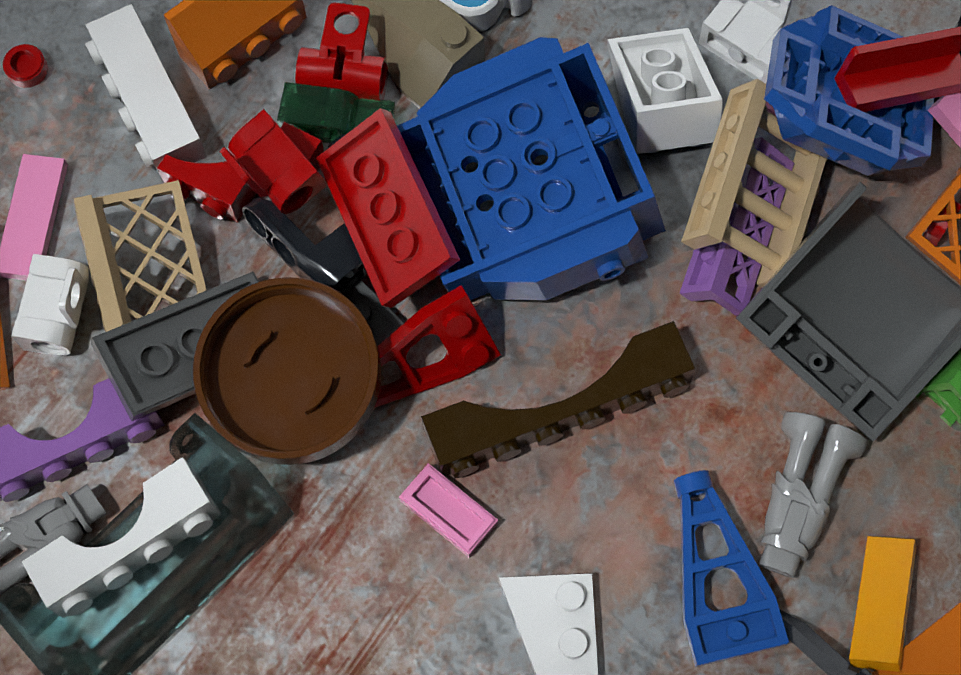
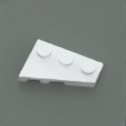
M592 573L499 578L501 588L508 601L535 675H598Z

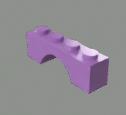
M108 378L93 385L92 405L86 418L75 430L63 437L53 440H35L23 436L9 424L0 427V501L9 502L25 496L29 492V488L43 481L54 482L61 480L72 472L71 468L87 461L89 463L102 461L113 454V449L128 442L140 443L151 438L156 433V429L165 426L158 410L131 422Z

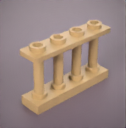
M755 79L730 90L681 242L694 250L720 242L726 243L761 264L756 284L763 287L801 244L808 230L809 215L813 202L819 193V182L825 162L828 159L782 139L777 118L767 111L765 105L766 84L759 79ZM758 126L796 150L792 171L755 149L754 138ZM746 164L786 188L780 209L742 186L741 179ZM734 202L774 226L767 247L730 225L729 217Z

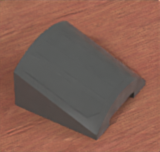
M859 182L847 190L739 313L736 319L796 376L874 442L961 348V287L912 247L860 197L866 190V186Z

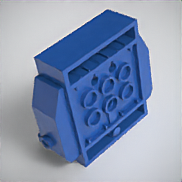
M537 38L454 74L416 112L418 117L397 125L460 258V261L440 274L442 283L448 292L462 285L470 301L487 293H490L494 300H548L599 278L602 281L613 279L621 275L625 271V267L648 259L643 241L666 231L655 195L589 43L563 53L558 38ZM594 106L599 109L598 114L594 117H586L584 115L585 110L589 107ZM616 139L639 189L626 196L622 195L603 147L604 144ZM540 155L548 156L547 161L543 165L533 164L536 157ZM469 163H478V168L474 172H465V168ZM484 201H494L490 210H480V206Z

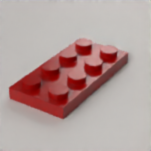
M380 108L316 157L382 306L393 308L460 261L391 112Z

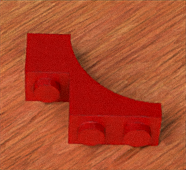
M284 122L281 129L314 168L319 171L320 166L316 157L324 152L322 140ZM166 154L157 167L164 183L179 180L184 201L190 198L200 203L201 208L206 213L217 219H223L226 216L238 223L243 215V207L251 202L256 195V192L242 180L227 161L195 163L180 160Z

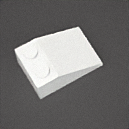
M689 28L607 39V47L626 129L637 154L656 153L661 150L687 146L696 147L714 142L722 117V98Z

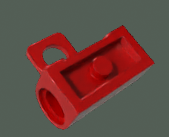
M336 2L328 6L320 49L301 47L298 53L295 83L300 101L376 111L383 108L389 75L386 57L365 55L364 53L370 20V10L368 7ZM343 15H351L358 20L359 25L354 32L342 34L334 27L336 20Z
M265 109L260 111L237 131L229 142V151L225 147L219 151L254 192L260 197L268 196L283 214L297 211L328 185L326 180Z

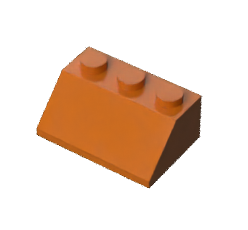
M183 0L164 14L180 58L209 90L218 83H224L231 79L238 68L250 59L262 56L273 42L284 34L296 31L303 20L307 18L303 0Z

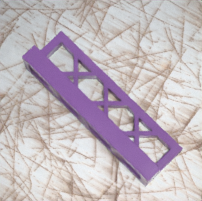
M763 137L754 138L755 149L792 171L793 161ZM746 164L741 179L742 186L780 209L786 188L775 181L769 184L767 176ZM734 202L729 217L730 225L767 247L774 226L761 218L760 221L756 222L753 213ZM724 242L696 249L693 252L679 294L690 301L714 300L732 314L738 316L750 302L761 264L750 257L744 260L741 252ZM732 273L735 275L738 286L735 298L725 291L730 274Z

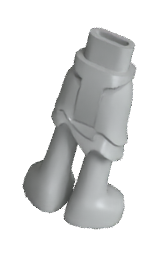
M786 412L782 420L781 430L791 440L790 449L783 473L781 474V472L776 471L775 484H771L772 495L764 524L765 536L760 543L765 548L759 566L790 578H795L800 560H807L808 551L817 543L830 513L829 502L844 464L848 459L861 457L868 443L867 439L847 427L838 424L830 425L825 437L821 459L809 490L803 480L826 423L819 417L799 412Z
M88 484L71 495L67 491L62 493L64 501L60 497L46 500L20 515L10 517V521L0 524V528L3 529L0 532V559L16 548L25 551L0 568V599L28 576L22 564L23 560L60 536H64L69 541L78 544L83 534H88L92 531L90 524L107 514Z

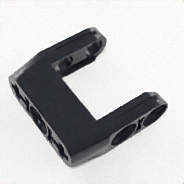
M342 134L341 136H339L338 138H336L334 141H332V142L329 144L328 148H329L330 146H332L334 143H336L339 139H341V138H342L343 136H345L346 134ZM256 197L243 207V215L251 228L300 278L322 283L344 294L359 279L362 280L368 275L345 223L314 245L285 214L280 212L272 201Z

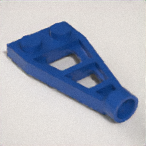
M696 471L674 479L677 496L680 499L683 624L695 668L788 645L789 640L776 596L713 488L709 471ZM702 495L705 496V498L701 501H693L692 499H690ZM715 524L721 530L728 547V554L703 561L698 556L695 531L700 526ZM723 568L730 569L737 574L745 588L747 600L745 604L712 611L705 603V578L711 571Z

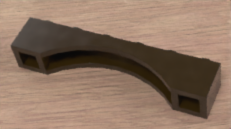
M672 321L633 336L622 355L606 374L585 390L565 400L537 408L512 410L485 407L463 400L421 416L423 430L440 473L444 476L452 474L454 478H460L475 472L479 468V463L495 458L497 462L511 459L521 452V447L537 442L539 446L555 442L563 436V431L579 426L582 430L592 428L605 420V415L620 409L623 414L636 411L647 404V399L663 394L664 398L678 395L689 387L688 383H691L696 368L675 322Z

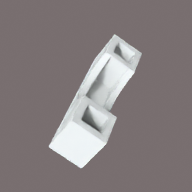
M183 457L143 482L144 500L142 511L135 525L121 539L102 547H84L69 541L64 536H60L22 561L46 608L62 618L84 612L92 605L94 598L108 589L113 590L125 585L132 579L135 571L148 563H156L165 559L171 554L175 545L187 537H196L203 534L212 526L213 520L222 515L197 472Z

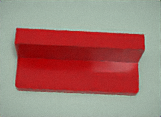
M961 26L853 47L834 78L846 104L867 112L960 93L961 56L959 52L961 51Z

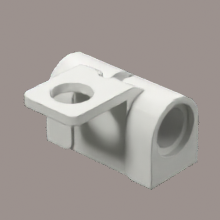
M721 0L703 22L699 44L752 79H759L766 84L772 42L779 30L783 28L793 0H779L780 3L772 0H748L746 3L740 0Z
M33 254L19 312L11 335L24 351L59 356L71 353L91 275L88 266L70 259Z

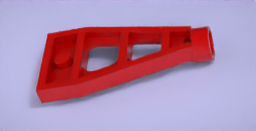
M462 285L422 307L377 346L381 367L390 361H394L399 366L403 376L395 382L380 387L375 407L462 378L501 356ZM429 334L437 335L446 348V356L441 361L422 368L410 366L406 360L409 349L424 336Z

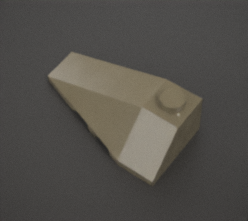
M350 0L352 5L369 8L370 20L367 31L373 40L374 47L379 56L386 57L390 77L396 88L419 109L454 74L485 61L484 37L457 12L439 0Z

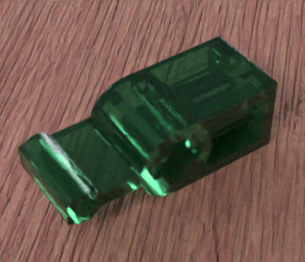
M285 82L277 122L280 128L286 122L322 140V142L331 143L342 134L349 133L380 108L391 112L394 118L395 102L390 100L358 98L354 93L342 89Z

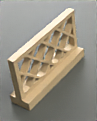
M179 180L92 198V195L73 198L75 213L105 332L131 322V318L136 320L143 317L128 308L126 297L135 284L157 297L146 315L155 312L162 300L170 305L178 302L166 294L178 274L195 284L197 294L206 291ZM172 194L176 210L167 223L146 211L154 197ZM144 200L140 207L132 203L134 201ZM121 204L136 214L125 231L121 232L107 223L103 208ZM141 217L163 229L151 249L129 236ZM177 218L179 220L181 231L172 227ZM110 233L119 238L114 248L112 246ZM168 233L185 244L186 252L178 265L156 253ZM124 242L146 254L134 275L118 266L115 256ZM151 258L173 271L161 291L139 278ZM188 259L192 274L183 269ZM120 275L129 280L124 290Z

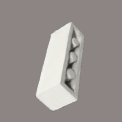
M132 4L85 24L92 38L85 45L96 66L104 63L108 73L101 77L112 99L120 96L125 105L118 112L128 132L131 133L137 130L142 139L135 146L145 166L148 167L154 164L157 169L166 154L188 162H197L206 158L207 155L202 142Z

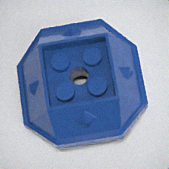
M833 5L818 11L815 16L800 19L781 28L772 42L764 100L774 108L782 139L867 176L887 170L921 167L931 156L933 116L929 113L928 109L934 104V98L863 112L846 104L834 79L853 47L903 38V36Z

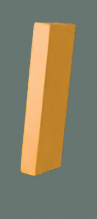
M867 536L849 654L850 664L855 668L900 672L916 555L915 539Z

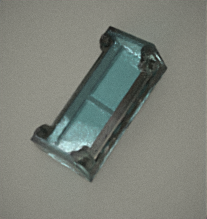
M196 413L175 431L170 440L169 451L175 459L174 462L183 457L197 472L222 513L221 516L213 520L212 526L206 532L196 537H187L175 545L171 554L165 559L156 563H148L133 573V577L128 583L117 589L106 590L93 599L92 605L87 610L75 616L62 618L46 608L37 589L30 583L17 584L0 597V624L43 675H131L295 514L259 469ZM142 491L85 547L106 546L125 536L140 516L144 492Z

